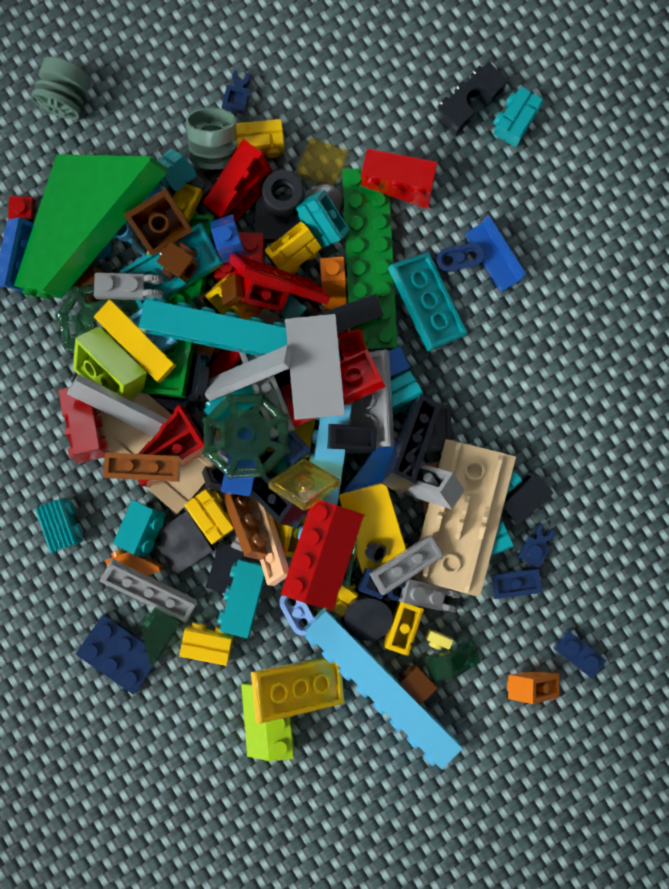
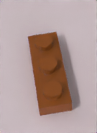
M105 452L103 477L180 482L181 457Z
M225 494L223 499L244 556L262 560L268 554L264 546L265 542L257 528L256 519L250 510L248 499L243 495Z

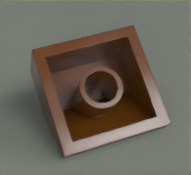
M166 188L124 213L125 218L151 256L167 247L170 242L174 243L193 231L188 219Z

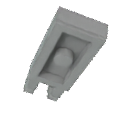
M95 273L94 297L95 299L118 300L163 298V292L160 290H145V284H162L163 276Z
M410 578L403 583L404 588H402L400 594V602L439 611L441 609L450 612L457 611V607L453 604H445L443 602L445 595L460 598L461 592Z

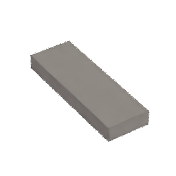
M428 535L370 572L369 575L381 595H385L444 555L433 536Z

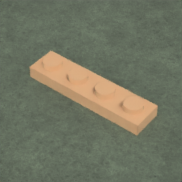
M251 495L247 497L253 517L256 519L257 528L265 542L264 546L268 554L260 562L267 585L275 586L287 577L289 567L274 518Z

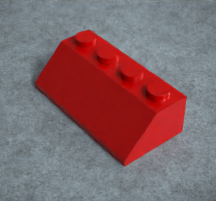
M313 498L281 595L306 604L334 610L365 514Z

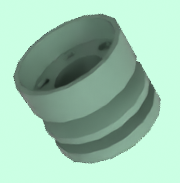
M56 57L44 58L38 75L41 80L35 83V89L31 94L32 101L40 108L56 116L72 120L78 119L81 112L80 108H82L84 103L81 98L86 97L91 78L81 68L68 61Z
M202 108L188 114L186 128L189 139L190 161L195 166L204 169L225 168L237 149L235 116L231 112L220 108Z

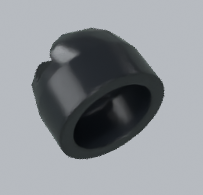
M373 541L366 545L365 555L369 560L379 563L384 559L386 547L383 544Z

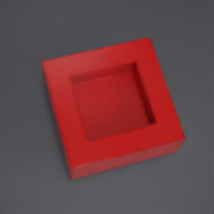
M9 196L8 219L19 217L34 222L35 199L33 197Z
M362 328L337 335L338 339H340L339 345L343 358L350 357L367 349Z

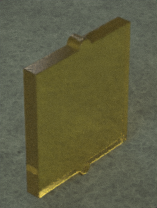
M310 138L305 151L301 153L302 159L296 173L323 184L334 186L339 172H342V165L347 151Z

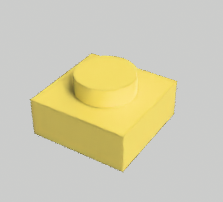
M428 628L425 638L430 641L428 645L441 651L443 647L450 650L453 640L449 636Z

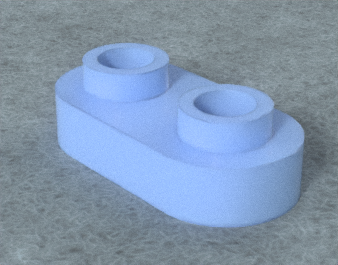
M282 595L280 607L290 626L296 634L305 636L307 634L305 626H301L299 620L305 618L309 623L314 618L306 603L297 600L294 606L289 605V597Z

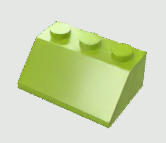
M99 326L75 338L73 370L77 374L133 401L144 388L147 374L145 369L140 364H137L129 356L128 352L121 348L113 340L112 336Z
M252 682L242 683L247 757L266 761L294 759L295 745L292 716L261 724L256 723Z

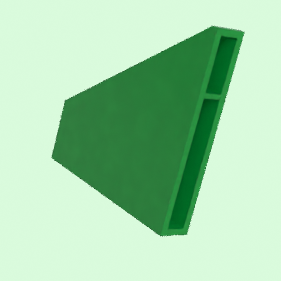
M56 154L14 286L23 289L22 294L33 298L38 296L46 300H51V297L62 299L127 221L124 213L145 200L166 175L168 168L151 156Z

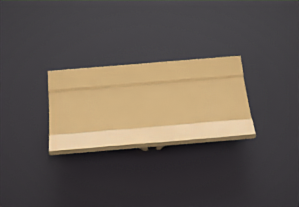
M139 393L133 400V402L166 419H169L172 415L148 394ZM96 409L97 413H101L104 427H100L101 435L106 436L109 450H105V452L138 454L146 443L152 440L153 436ZM210 448L181 467L180 482L159 481L146 488L178 514L185 507L184 504L190 501L204 485L205 481L202 475L204 467L218 468L219 465H215L207 460L206 457L208 451L211 450Z
M445 440L438 469L454 473L465 491L452 510L429 502L420 540L428 535H432L444 556L411 578L480 597L516 457L452 440Z

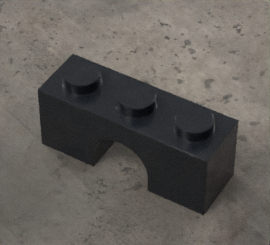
M489 61L483 67L478 66L466 83L462 81L455 88V93L450 98L446 96L438 104L439 109L436 118L454 136H457L472 121L475 113L467 101L477 98L489 106L504 92L508 80Z

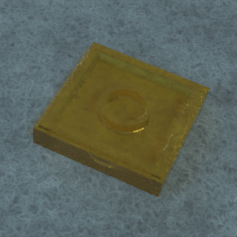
M303 458L268 481L269 489L305 511L339 487L340 479Z

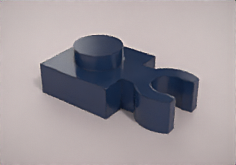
M235 70L232 74L234 86L227 84L222 109L245 115L250 97V90L245 88L250 85V75L246 73L245 79L240 81L238 80V71Z
M543 524L536 526L535 538L528 536L517 557L536 568H540L550 550V547L545 545L546 541L551 540L555 534V531L550 530L546 536H543L541 533L544 527Z
M365 567L358 591L382 599L383 595H381L369 575L373 569ZM400 584L397 587L404 588V585ZM393 590L386 593L388 598L394 601L400 600L399 597L393 595Z

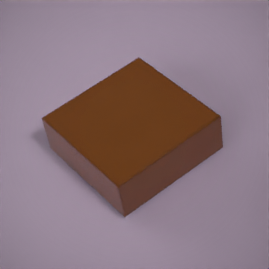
M233 274L221 283L222 306L231 307L244 298L241 275Z

